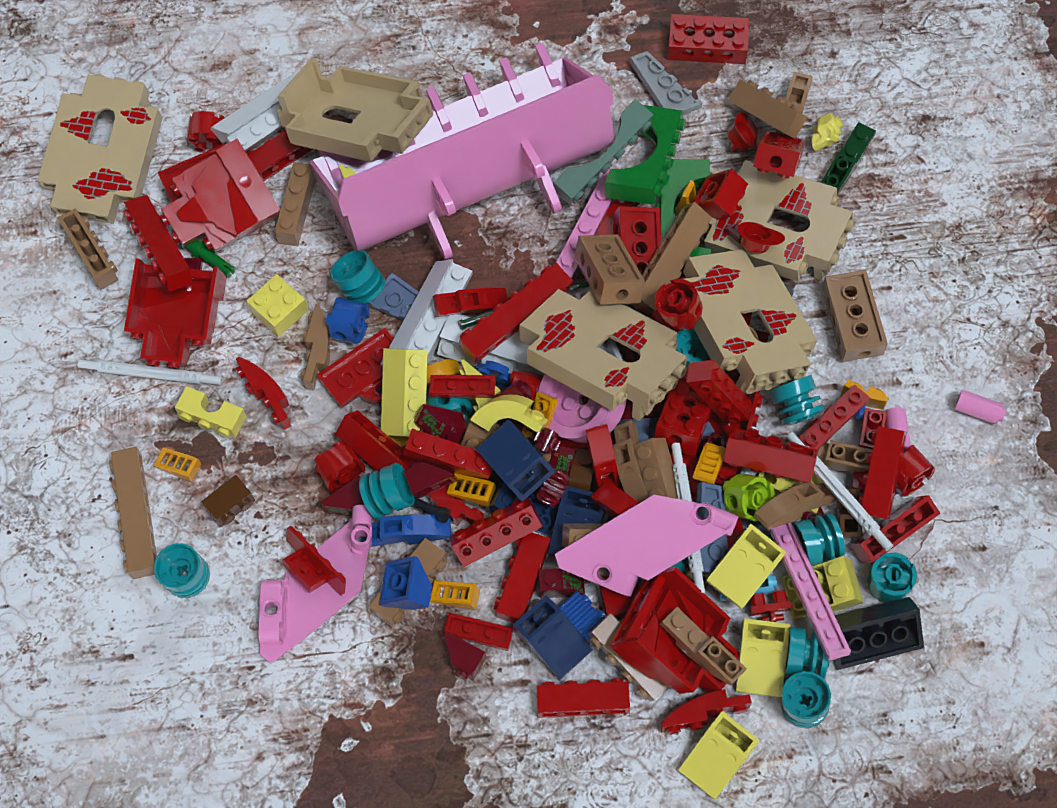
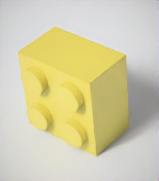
M277 274L246 301L250 312L277 337H280L308 311L305 299Z

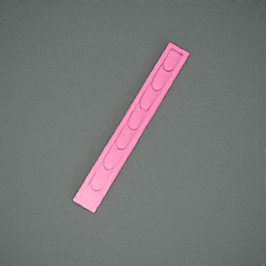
M792 523L769 529L774 542L786 551L782 560L827 660L830 661L850 655L851 650Z

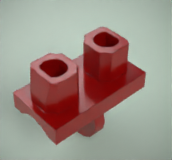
M785 590L772 592V604H766L764 593L754 594L751 597L749 614L750 616L768 614V616L761 617L762 621H783L784 615H776L775 613L790 611V608H793L792 601H788Z

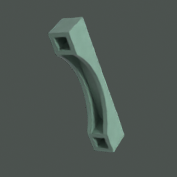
M634 99L621 113L618 134L610 148L598 159L588 164L567 168L553 183L556 193L569 205L574 200L578 202L585 194L583 191L587 187L592 188L598 181L597 177L601 173L605 174L611 168L612 164L610 163L615 158L619 160L625 153L624 149L628 145L632 146L638 140L639 136L637 135L641 131L646 132L650 128L653 114L637 99Z

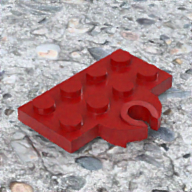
M386 328L317 374V378L341 408L358 397L372 404L382 403V395L377 393V390L382 387L383 366L380 364L383 360V348L389 349L394 339Z

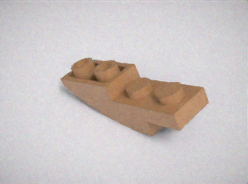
M793 72L785 100L788 101L787 106L791 107L793 104L804 110L813 76ZM776 129L777 133L785 134L780 130Z
M315 304L314 310L309 313L308 323L310 325L308 330H305L303 341L308 349L306 356L308 364L306 369L302 370L301 380L304 382L305 388L309 390L315 389L317 374L327 368L330 362L329 332L320 305Z
M630 420L614 428L616 444L613 445L618 474L625 493L641 503L648 499V495L633 446L640 443L637 424L635 421Z
M786 437L785 444H787L788 442H790V441L787 439V437ZM830 440V443H825L818 450L817 456L829 470L863 472L869 471L870 465H867V457L869 452H873V450Z
M804 482L786 490L767 502L755 512L754 517L767 529H772L800 520L803 512L835 503L837 498L824 483L815 485L812 482Z
M678 607L661 622L660 625L676 640V646L698 665L723 682L732 685L747 670L713 636L709 638Z

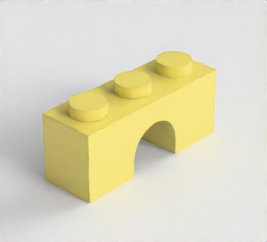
M186 386L175 406L178 417L188 423L193 421L205 430L210 428L216 430L223 437L231 436L236 438L247 417L244 409L224 401L219 410L207 412L205 410L209 400L206 394Z

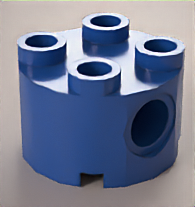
M337 297L332 314L329 313L326 318V326H329V336L353 344L360 343L368 328V323H365V317L369 318L370 316L368 305Z

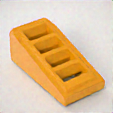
M692 180L689 181L681 196L676 216H678L684 206L692 203L696 197L695 183Z
M708 442L705 443L693 478L714 484L723 464L726 448Z
M163 447L153 466L192 482L202 464L198 458ZM165 455H169L166 463L161 464ZM173 457L176 458L172 467H170L169 465ZM180 460L183 461L179 469H177L176 467ZM189 463L187 470L183 471L186 464Z
M454 473L458 481L462 483L459 491L455 490L457 482L450 484L447 491L448 495L489 507L496 488L494 482ZM466 483H467V484H470V485H469V488H468V491H467V492H463ZM474 486H477L476 493L471 494ZM482 488L486 489L484 495L480 496Z
M434 580L430 602L476 610L480 589L473 583ZM443 587L445 588L443 597H440L441 588ZM453 589L452 596L449 598L450 590ZM462 591L461 598L458 599L459 592Z

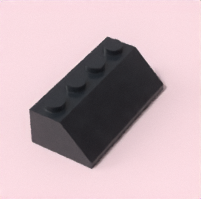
M911 597L835 615L851 650L850 655L834 659L837 670L924 648L920 609Z

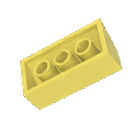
M383 348L381 430L386 435L409 437L411 429L419 431L421 428L415 423V418L422 404H426L428 350Z

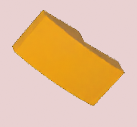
M446 359L428 365L426 389H430V375H460L459 369H461L458 361Z
M850 379L844 384L841 394L844 395L853 385H856L870 397L869 402L866 404L867 407L881 410L886 407L889 398L882 390L871 386L865 391L862 385Z
M537 392L532 410L540 411L548 419L545 425L548 428L559 399L544 392ZM523 425L522 433L533 439L536 431Z

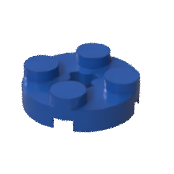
M486 360L485 364H481L482 361L477 363L475 369L482 375H495V386L500 390L512 384L510 383L511 374L508 372L509 368L507 366Z

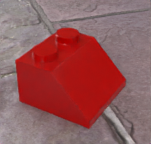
M733 169L709 175L706 177L693 202L713 218L731 217L736 211L739 200L744 197L748 183Z

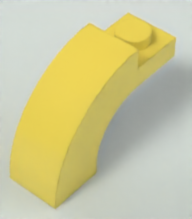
M519 395L495 397L476 411L470 419L477 425L490 431L498 420L511 418L523 423L537 433L548 422V419L540 411L530 409L534 401Z

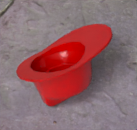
M743 112L736 115L734 124L727 132L730 149L745 151L756 147L758 138L757 128L752 119Z
M743 222L737 226V232L741 236V245L750 252L764 253L770 246L779 245L785 241V236L781 232L755 222Z

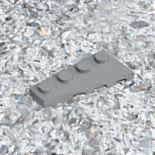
M648 51L630 57V64L658 107L683 110V115L702 107L703 103L699 99L695 100L686 87H681L677 83V79L673 75H669L664 70L665 67Z

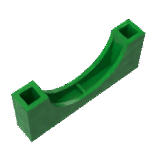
M643 105L653 114L652 125L646 132L641 131L639 134L650 139L656 146V149L646 161L639 165L625 169H610L605 181L606 198L654 205L656 197L661 195V184L666 181V170H670L671 157L675 156L676 144L680 143L681 131L685 129L686 119H683V110Z
M671 159L670 170H666V181L661 184L660 202L656 203V208H660L661 242L675 221L674 210L689 181H694L696 190L701 188L706 177L710 175V159ZM697 246L689 256L711 254V249ZM685 265L681 269V275H684L683 270L685 268Z

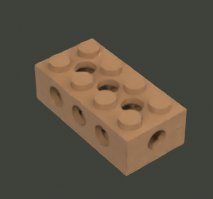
M619 235L578 236L575 259L599 304L640 303L645 280Z
M860 270L825 276L822 291L842 362L884 355L888 343L867 271Z

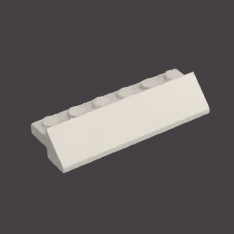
M301 69L210 128L222 144H228L238 138L246 152L283 129L284 127L277 113V109L281 106L278 95Z
M453 259L436 261L389 349L428 350V364L441 340L439 336L448 318V315L436 317L433 296L435 294L464 290L473 275L472 270L454 264Z
M462 314L448 315L439 336L441 340L437 354L460 362L465 360L470 365L476 366L477 364H474L459 347L460 335L465 331L461 329L459 320L470 317ZM476 325L467 327L466 329L469 328V329L471 330V329H473ZM519 332L513 334L481 360V364H485L486 360L505 365L509 368L508 372L510 374L513 371L518 372L521 370L545 375V373L527 364V348L529 345L520 341Z

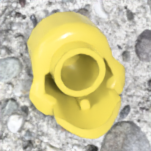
M827 113L817 119V125L812 127L814 134L811 136V145L815 151H820L825 146L830 148L840 140L841 127L844 125L839 116L835 117L832 113Z

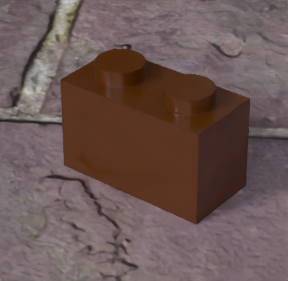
M235 475L201 502L217 524L222 527L231 523L241 511L248 510L255 499L250 490Z

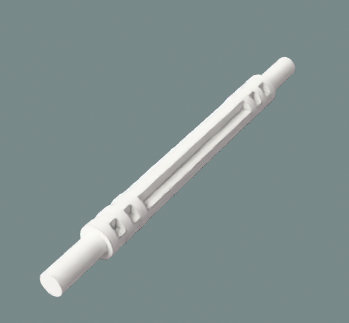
M79 359L77 363L78 368L93 369L101 373L198 385L202 383L222 385L223 377L203 375L202 372L104 360L97 362Z
M794 432L787 436L789 441L804 445ZM817 456L813 472L870 536L873 535L886 551L890 550L893 544L879 530L880 526Z
M673 443L671 447L674 459L673 472L677 496L680 500L692 502L686 464L683 463L680 443ZM698 550L688 556L690 573L693 574L694 584L701 590V593H705L702 577L704 569L701 551Z

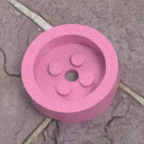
M547 374L543 376L538 392H544L559 399L548 429L555 431L560 437L578 443H587L585 430L607 424L610 433L619 423L626 405L625 401L614 411L592 399H589V402L584 405L581 397L585 395Z

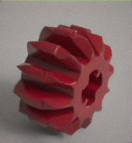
M555 469L556 472L539 486L536 493L538 500L552 507L560 501L569 481V477L558 469Z

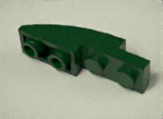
M858 122L820 183L837 187L838 195L865 155L866 149L876 134V130Z

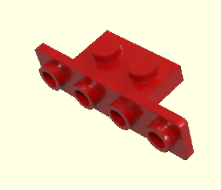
M853 385L835 404H831L819 419L816 418L799 439L805 446L819 450L869 402L870 397L856 385Z
M292 526L287 527L286 541L296 552L282 559V565L309 593L328 583L340 596L345 594L346 579L344 575L337 572L332 567L330 561L323 558L318 553L316 547L312 544L310 545L304 539L300 531H296Z

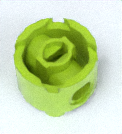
M737 474L723 485L725 511L739 516L738 518L759 521L754 517L755 512L775 498L773 485L766 481L764 477Z

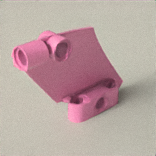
M654 494L557 552L555 556L560 569L623 595L631 596L638 577L649 580L724 534L731 536L739 516L712 506L707 502L696 503ZM699 507H706L708 509V518L702 519L698 516L697 510ZM601 567L609 570L610 577L608 579L600 576L599 570Z
M365 505L354 506L352 508V518L348 523L317 548L318 553L323 558L328 559L337 572L344 575L346 579L345 594L340 596L328 583L309 593L289 571L285 572L284 580H261L259 610L260 656L270 664L324 624L361 591L368 552L372 546V515ZM361 536L367 538V540L364 542L356 541L357 538ZM270 608L278 609L273 615L267 614Z

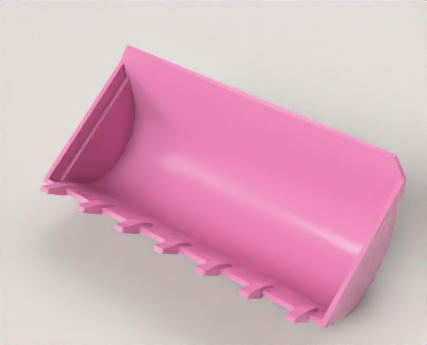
M542 42L535 45L540 64L539 68L516 76L507 57L499 60L504 82L480 91L471 72L466 73L462 76L468 97L447 106L443 105L434 87L427 89V96L430 99L434 115L403 154L382 149L372 162L319 150L321 157L309 163L317 182L328 195L339 223L354 250H365L419 226L428 224L436 244L446 260L453 257V253L438 218L446 215L450 216L462 208L534 178L551 212L555 214L562 211L561 203L548 172L608 148L613 144L614 132L610 106L614 105L611 87L598 74L592 75L567 57L552 62ZM342 164L346 168L350 167L357 174L342 179L339 165Z

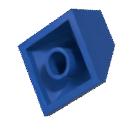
M412 556L386 562L380 606L409 610L429 607L432 585L418 557Z

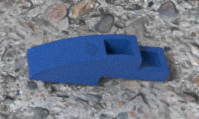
M428 514L381 517L380 522L372 523L371 547L405 541L409 545L421 543L424 538L429 541L449 539L451 536V518L449 517L447 522L442 523L437 520V516ZM362 536V542L366 541L367 538Z

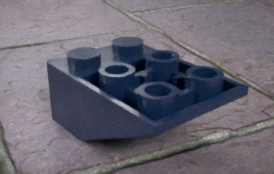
M510 419L504 422L476 448L522 502L556 472L548 460Z
M498 476L495 482L496 488L489 507L484 506L483 508L492 514L498 509H505L511 506L514 501L519 499L500 476ZM536 489L528 497L537 511L543 527L534 532L548 537L555 523L560 501L554 507L546 505L536 498Z
M566 486L559 504L548 555L555 556L557 552L564 549L562 546L563 524L603 522L605 510L591 499L594 492Z
M547 595L513 624L514 633L559 680L593 651L562 610Z

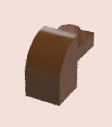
M577 448L568 486L591 492L594 474L589 451Z
M846 488L859 502L860 489ZM836 499L834 514L843 537H862V526L842 503Z

